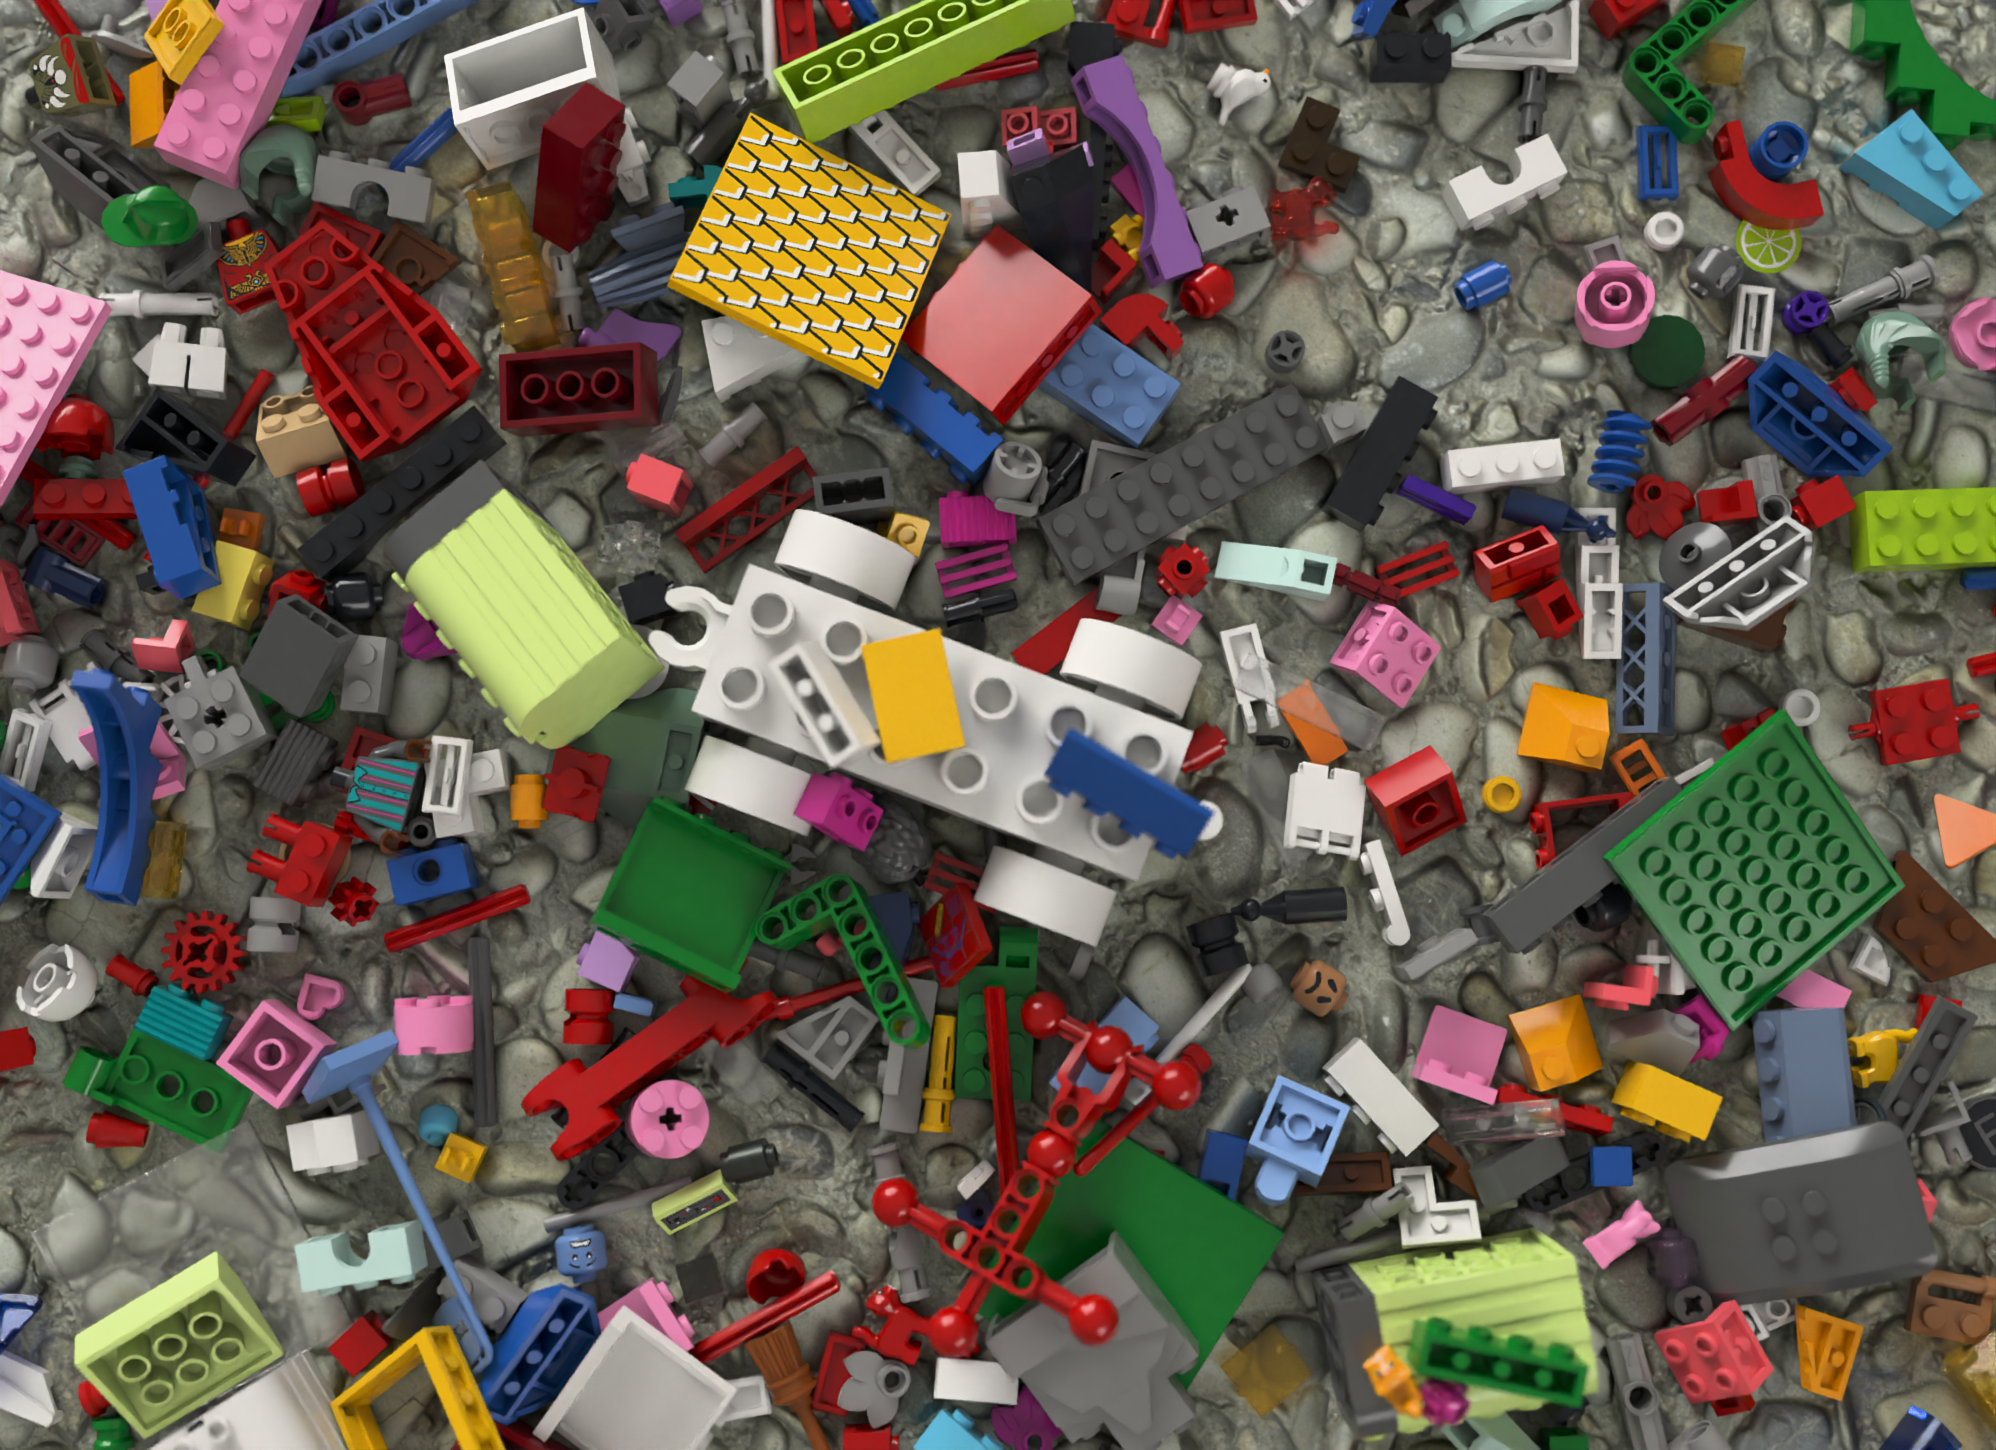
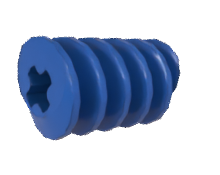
M1620 410L1606 411V415L1609 418L1605 419L1602 424L1605 432L1598 439L1601 447L1595 450V457L1598 461H1594L1591 465V471L1595 475H1591L1587 483L1599 491L1623 494L1625 487L1637 485V481L1629 477L1628 473H1638L1641 470V467L1633 463L1632 459L1644 458L1645 453L1635 448V446L1648 443L1649 439L1639 434V431L1651 430L1652 424L1636 414Z

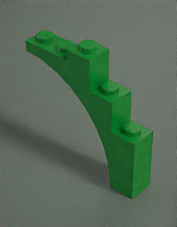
M1853 0L1849 55L1863 56L1865 60L1870 61L1886 58L1883 100L1897 101V104L1901 106H1913L1920 103L1919 118L1947 151L1953 150L1966 138L1972 141L1996 139V100L1988 98L1964 83L1941 61L1925 39L1913 13L1910 0Z

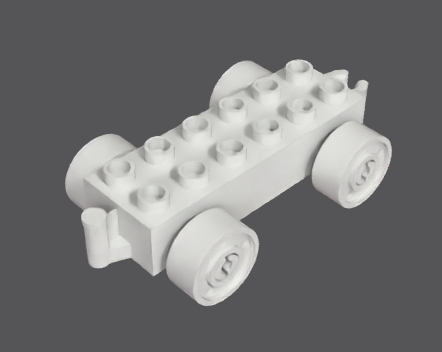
M797 509L793 513L773 565L800 582L749 563L732 606L720 602L715 595L703 588L682 586L667 591L665 600L670 607L680 612L695 611L704 617L707 625L706 634L697 644L687 646L678 643L672 635L656 630L649 635L650 645L661 659L675 668L706 673L691 711L704 720L749 736L743 748L706 735L684 790L798 834L808 836L811 825L794 815V812L812 775L794 768L792 765L796 755H799L827 767L830 766L768 664L799 642L820 641L881 744L852 764L833 769L1036 846L1032 858L1005 848L993 846L973 900L1097 947L1117 892L1080 877L1084 865L1131 883L1136 882L1139 879L1153 840L1144 834H1141L1139 839L1130 836L1118 828L1120 820L1106 813L1103 819L1082 807L1085 800L1072 792L1066 798L1047 786L1050 780L1044 777V773L1071 727L1179 790L1174 783L1193 731L1154 716L1170 720H1182L1202 667L1200 661L1174 646L1140 632L1100 620L1083 618L1079 621L1060 671V675L1064 679L1080 687L1077 688L942 637L966 747L886 764L861 645L926 631L874 611L895 612L915 561V556L898 544L854 524L821 513ZM1202 800L1201 804L1212 809L1215 813L1197 841L1213 838L1222 828V813L1210 801Z

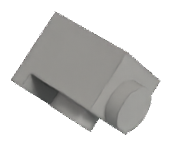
M1338 401L1324 408L1322 414L1313 417L1327 443V452L1361 438L1368 428L1355 401L1349 404H1343L1342 401Z

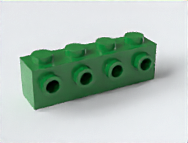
M1429 1316L1428 1321L1414 1320L1406 1360L1417 1374L1581 1408L1589 1366L1574 1353L1575 1349L1569 1345L1550 1342L1549 1347L1534 1344V1339L1515 1333H1510L1509 1339L1494 1336V1331L1478 1325H1469L1468 1330L1453 1327V1322L1436 1316Z

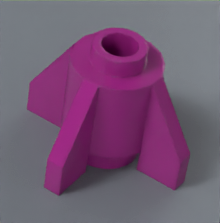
M413 603L409 605L401 633L402 647L409 657L424 662L434 657L456 654L458 652L454 648L452 650L448 649L438 638L436 631L439 628L432 619L427 621L418 612Z

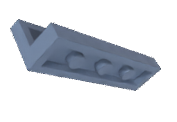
M1662 582L1623 585L1621 659H1616L1615 734L1675 736L1676 614L1667 608L1662 601L1674 590L1668 584ZM1646 592L1645 607L1635 616L1629 610V594ZM1639 628L1645 634V644L1635 653L1629 647V636ZM1638 665L1645 672V679L1635 691L1628 684V674ZM1637 702L1644 709V725L1628 726V711Z

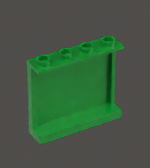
M654 796L647 803L587 927L726 994L735 991L742 977L739 975L740 969L756 937V922L768 910L784 873L791 870L792 864L784 861L785 856L772 848L764 847L762 850L750 844L751 839L738 831L730 830L728 833L716 827L717 822L709 816L701 813H696L694 816L682 810V804L667 796L658 798Z

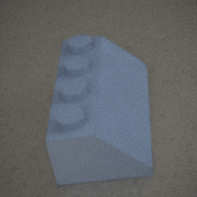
M1784 1007L1758 1010L1753 1014L1752 1026L1765 1142L1856 1126L1844 1007Z

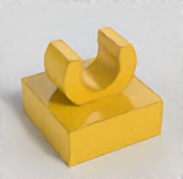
M450 1132L434 1168L462 1181L471 1183L488 1146L460 1133Z

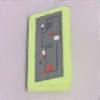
M719 1169L652 1203V1214L655 1221L668 1235H671L738 1201V1197L730 1184L725 1181L722 1170Z

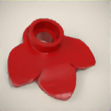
M1655 474L1642 475L1636 479L1637 485L1630 489V497L1633 503L1626 514L1627 528L1634 539L1642 538L1651 530L1655 535L1667 541L1673 533L1683 527L1682 512L1695 507V498L1692 492L1680 482H1665L1663 478ZM1652 486L1654 488V496L1652 499H1649L1647 492Z

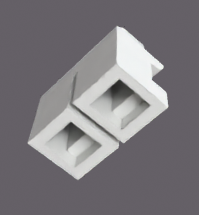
M165 322L160 340H154L148 379L152 392L159 387L170 394L188 396L189 389L193 397L227 400V365L229 363V355L225 348L223 331L218 328H201L200 345L186 343L187 327L185 325Z

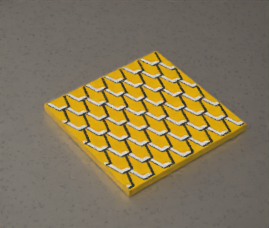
M750 112L675 266L667 287L879 389L952 214Z

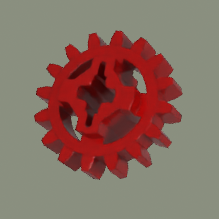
M203 910L201 917L197 912L187 913V922L184 920H175L173 922L178 930L176 933H165L164 937L171 941L170 947L160 948V952L169 954V960L165 961L162 967L174 969V972L169 977L171 981L183 979L181 989L191 990L195 986L196 993H207L209 988L212 992L220 991L223 987L222 981L226 984L236 981L232 974L233 971H244L245 967L238 961L239 957L249 955V951L240 949V944L245 942L247 937L236 936L235 932L240 927L238 922H231L226 925L228 920L227 914L218 913L214 918L213 911ZM208 926L216 930L205 935L203 931H198L197 928ZM202 945H208L206 951L204 950ZM205 952L208 958L201 959V955ZM203 968L207 973L210 972L212 976L205 978L193 973Z

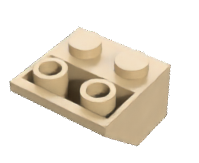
M313 385L305 387L299 393L285 397L281 395L273 396L259 406L256 443L274 478L347 457V442L317 403L313 393Z

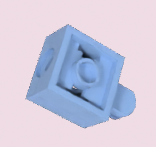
M1278 1074L1245 1152V1156L1262 1163L1255 1181V1194L1263 1203L1270 1206L1284 1204L1290 1198L1297 1180L1315 1188L1317 1187L1351 1106Z

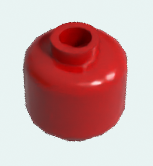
M1214 263L1203 264L1202 268L1192 272L1182 280L1180 286L1181 293L1179 295L1181 305L1193 317L1205 319L1213 317L1234 299L1235 290L1232 274L1226 268Z

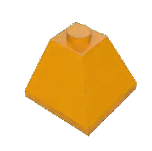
M1533 682L1516 755L1588 773L1602 770L1610 733L1607 700Z
M1581 994L1507 1015L1529 1089L1539 1092L1578 1081L1603 1068Z

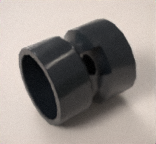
M1233 912L1186 926L1192 947L1200 949L1196 960L1202 978L1223 973L1249 963L1244 944L1235 940L1239 929Z

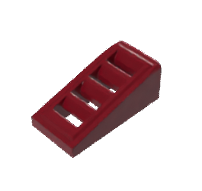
M33 494L14 522L26 531L31 524H35L39 540L85 569L106 539L79 519H62L50 534L46 533L55 520L35 519L33 514ZM71 525L74 526V530L62 544L60 540ZM84 534L89 536L77 553L72 551Z

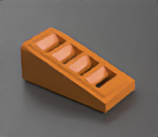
M1643 738L1631 742L1607 757L1629 792L1633 791V797L1640 793L1639 788L1656 778L1658 780L1659 778L1666 777ZM1640 752L1643 759L1625 769L1622 762ZM1650 767L1652 771L1633 782L1630 778V775L1642 768Z

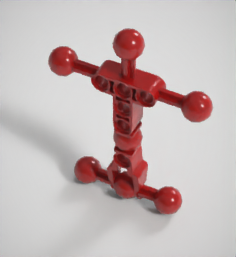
M1041 991L1031 994L1023 1002L1020 1018L1025 1032L1031 1037L1040 1040L1059 1036L1074 1044V1047L1057 1073V1081L1061 1084V1087L1049 1113L1050 1121H1044L1043 1126L1047 1129L1038 1132L1030 1140L1027 1150L1028 1162L1022 1161L1021 1165L1024 1167L1011 1178L982 1232L964 1221L958 1219L948 1220L921 1204L916 1187L909 1180L903 1178H891L882 1181L874 1190L871 1200L873 1212L883 1225L896 1228L909 1224L938 1241L940 1249L945 1254L973 1270L954 1306H947L938 1310L930 1319L927 1330L928 1338L932 1348L939 1355L946 1358H959L967 1354L975 1346L978 1329L974 1318L993 1283L1028 1301L1037 1300L1069 1320V1328L1073 1336L1081 1344L1090 1347L1101 1346L1109 1342L1116 1335L1119 1326V1312L1114 1302L1107 1296L1098 1293L1087 1294L1082 1297L1077 1296L1048 1279L1045 1270L1023 1257L1022 1254L1053 1200L1054 1186L1059 1187L1061 1184L1056 1179L1065 1176L1074 1167L1077 1156L1076 1146L1081 1148L1083 1143L1080 1140L1090 1133L1103 1112L1116 1110L1132 1076L1152 1086L1153 1095L1162 1107L1172 1111H1181L1190 1108L1199 1099L1201 1093V1078L1193 1066L1182 1061H1172L1162 1065L1144 1055L1143 1044L1134 1046L1130 1035L1122 1028L1109 1025L1099 1028L1096 1019L1087 1025L1068 1015V1009L1064 1000L1055 993ZM1087 1061L1095 1071L1105 1075H1112L1102 1092L1098 1095L1093 1094L1088 1087L1076 1086ZM1071 1111H1078L1079 1118L1076 1124L1071 1127H1064L1065 1116ZM1038 1180L1040 1184L1038 1193L1031 1198H1026V1186L1031 1181ZM1018 1215L1020 1218L1018 1229L1013 1233L1007 1234L1006 1222L1010 1217ZM965 1231L967 1234L965 1245L959 1250H955L953 1246L954 1238L958 1233ZM998 1250L1000 1254L999 1263L995 1268L988 1270L986 1267L987 1256L991 1252ZM1027 1270H1032L1034 1278L1032 1284L1028 1288L1021 1290L1019 1287L1021 1274Z

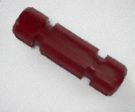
M1341 563L1336 564L1332 584L1341 588L1343 585H1346V590L1371 601L1378 599L1380 600L1379 604L1393 607L1398 604L1402 592L1400 588L1391 584L1383 586V581L1358 570H1355L1353 573L1350 571L1351 567Z

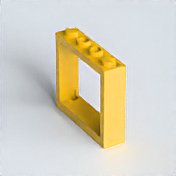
M451 1325L423 1328L330 1403L348 1450H388L369 1404L424 1361L462 1450H505Z

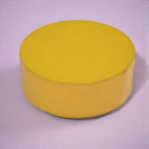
M1498 776L1485 783L1482 788L1481 798L1484 806L1489 811L1495 814H1505L1512 812L1519 806L1522 792L1519 784L1514 779L1507 776Z

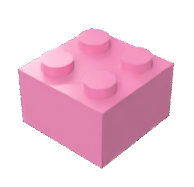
M263 1000L216 1064L273 1107L281 1109L293 1105L294 1100L300 1096L311 1077L312 1070L317 1067L322 1057L332 1053L338 1043L308 1020L302 1018L300 1014L281 1000Z

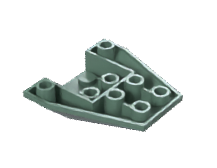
M672 688L657 690L642 698L626 699L586 734L567 745L574 747L576 750L591 754L606 755L611 759L599 805L600 809L634 828L647 803L654 796L661 798V796L673 798L682 804V810L692 814L693 806L689 804L691 792L684 789L700 751L703 732H709L710 727L709 721L704 720L691 711L698 691ZM556 749L550 750L546 773H551Z

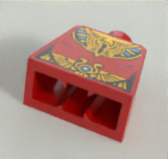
M246 218L234 219L226 224L231 241L222 244L223 255L217 259L226 304L239 315L277 300L264 264L282 251L275 239L265 229H258L252 232Z

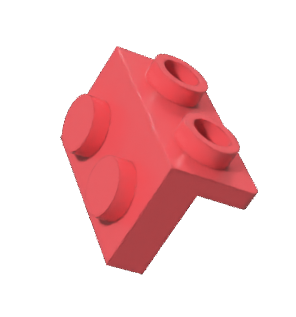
M1625 965L1622 986L1584 982L1583 997L1595 998L1594 1006L1628 1011L1629 1004L1650 1006L1651 999H1654L1657 993L1658 978L1654 976V967Z

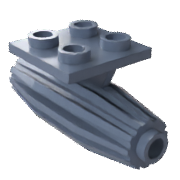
M668 202L652 208L653 215L640 220L639 216L634 214L616 221L618 228L610 231L613 238L627 252L588 273L590 283L601 309L644 302L675 291L667 287V284L693 231L684 232L686 215L682 205L675 208L673 202Z

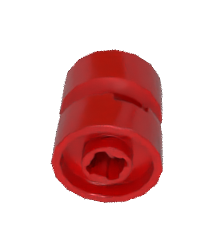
M349 456L329 462L326 470L318 465L298 471L296 474L297 486L302 502L307 512L313 518L333 513L336 510V505L346 509L365 494L359 470L353 459Z
M565 989L564 1010L570 1014V1018L563 1022V1043L580 1045L613 1044L614 1022L608 1019V1015L615 1011V1008H613L615 1001L614 990Z

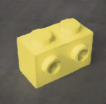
M217 540L215 551L221 584L199 592L191 611L211 620L250 631L253 621L259 614V603L264 589L271 581L272 567L275 561L257 551Z

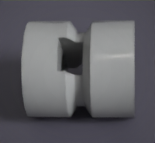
M250 897L249 918L254 921V926L248 929L246 950L298 952L299 930L294 928V923L301 918V903L289 898Z

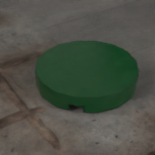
M1666 314L1651 318L1640 340L1629 344L1628 350L1630 365H1633L1636 371L1635 374L1640 381L1652 388L1663 390L1682 386L1695 377L1704 363L1705 356L1702 335L1695 326L1680 316Z

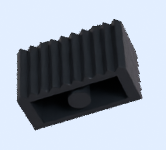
M1380 31L1369 53L1370 83H1443L1452 64L1451 35L1448 32L1444 35L1441 32L1437 35L1433 32L1429 35L1426 32L1422 35L1419 32H1416L1414 35L1411 32L1407 35L1404 32L1400 35L1396 32L1392 35L1387 32L1384 35Z

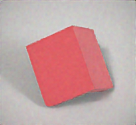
M176 619L172 620L164 638H134L131 643L138 669L183 674L185 671L182 661L190 658L196 647L188 621Z

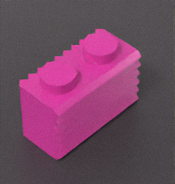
M951 491L946 493L947 498H939L942 548L989 546L1003 543L1016 544L1015 514L997 510L994 507L995 503L985 495V492L984 496L969 497L968 491Z

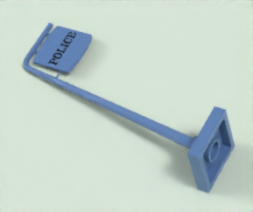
M391 1029L322 1057L303 1088L302 1093L308 1104L347 1088L352 1095H357L461 1301L460 1304L457 1297H452L445 1301L435 1313L432 1324L434 1327L451 1325L469 1368L477 1360L480 1362L471 1370L474 1379H476L492 1361L493 1349L491 1342L371 1088L373 1084L371 1078L379 1074L399 1043ZM483 1350L485 1351V1357H484V1358L481 1357V1354L483 1353Z

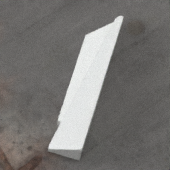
M0 1348V1408L44 1427H50L60 1422L64 1415L62 1410H57L50 1389L54 1385L50 1371Z

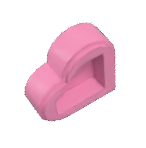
M305 973L297 1001L298 1013L307 1020L323 1018L329 1009L339 1008L346 1002L348 995L346 986L338 980Z

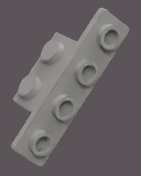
M907 977L932 1032L938 983L931 980ZM913 1020L905 1023L902 1028L904 1039L910 1038L915 1032L916 1026ZM884 1029L882 1045H888L889 1051L887 1061L880 1060L877 1083L884 1084L882 1092L884 1097L879 1124L881 1129L912 1134L917 1132L931 1034L928 1042L922 1048L914 1050L907 1049L891 1041Z

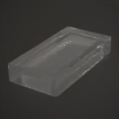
M712 1038L699 1050L749 1108L779 1081L743 1040L729 1048L723 1049Z

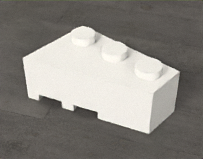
M996 150L957 153L963 234H971L972 237L982 238L990 233L997 224L1006 231L1026 229L1009 179L1011 165Z
M728 316L701 321L714 391L720 403L730 399L731 395L747 386L759 383L762 378L780 368L784 369L807 356Z

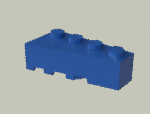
M897 352L894 353L879 389L862 382L864 391L867 393L864 398L879 412L883 408L895 417L892 423L906 436H909L912 432L922 441L919 446L930 458L936 461L940 457L950 466L947 469L948 473L962 485L968 482L975 488L985 477L993 455L998 446L1004 443V439L995 431L990 436H987V431L981 425L980 419L970 411L968 413L965 412L963 415L957 411L959 406L949 394L940 388H936L933 392L929 388L931 385L930 380Z

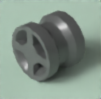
M1289 330L1274 334L1265 351V362L1268 367L1280 374L1290 373L1295 370L1305 353L1303 339L1297 333Z
M1680 1281L1674 1283L1665 1295L1667 1310L1672 1316L1686 1324L1705 1321L1712 1313L1713 1303L1710 1295L1704 1289L1690 1282Z

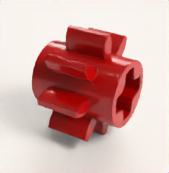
M352 876L350 881L338 882L332 892V896L328 897V901L335 906L330 914L340 922L346 921L352 927H355L357 922L369 921L375 912L376 906H379V902L371 897L377 889L368 882L363 883L355 876Z

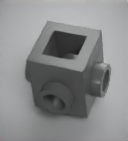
M600 0L596 5V11L590 18L610 52L619 50L631 51L640 45L643 34L654 21L642 0Z

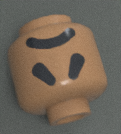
M1320 959L1310 964L1305 961L1290 983V987L1294 989V1001L1319 1017L1325 1016L1331 1010L1338 1013L1349 996V993L1344 991L1347 982L1345 975Z

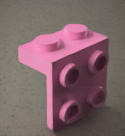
M654 1276L597 1313L601 1333H603L610 1321L625 1305L686 1352L694 1347L695 1341L692 1336L696 1334V1331L685 1314L678 1316L671 1303L675 1301V1297L664 1281L658 1284Z

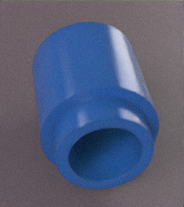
M1490 260L1460 276L1459 282L1453 285V290L1463 309L1466 311L1471 308L1477 310L1509 293V284L1512 283V277L1505 264H1498L1495 260Z

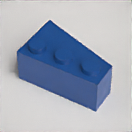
M165 455L123 470L129 494L154 566V577L157 584L179 600L220 585L221 578L204 489Z

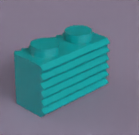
M170 982L168 986H154L151 994L148 996V1001L141 1010V1015L134 1025V1029L202 1061L214 1059L234 1018L232 1015L224 1012L226 1006L208 998H204L202 1002L190 996L191 990H183L181 985Z

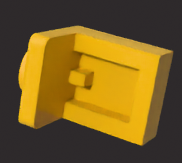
M895 511L890 523L878 521L875 534L898 544L914 556L919 557L930 523L925 518Z

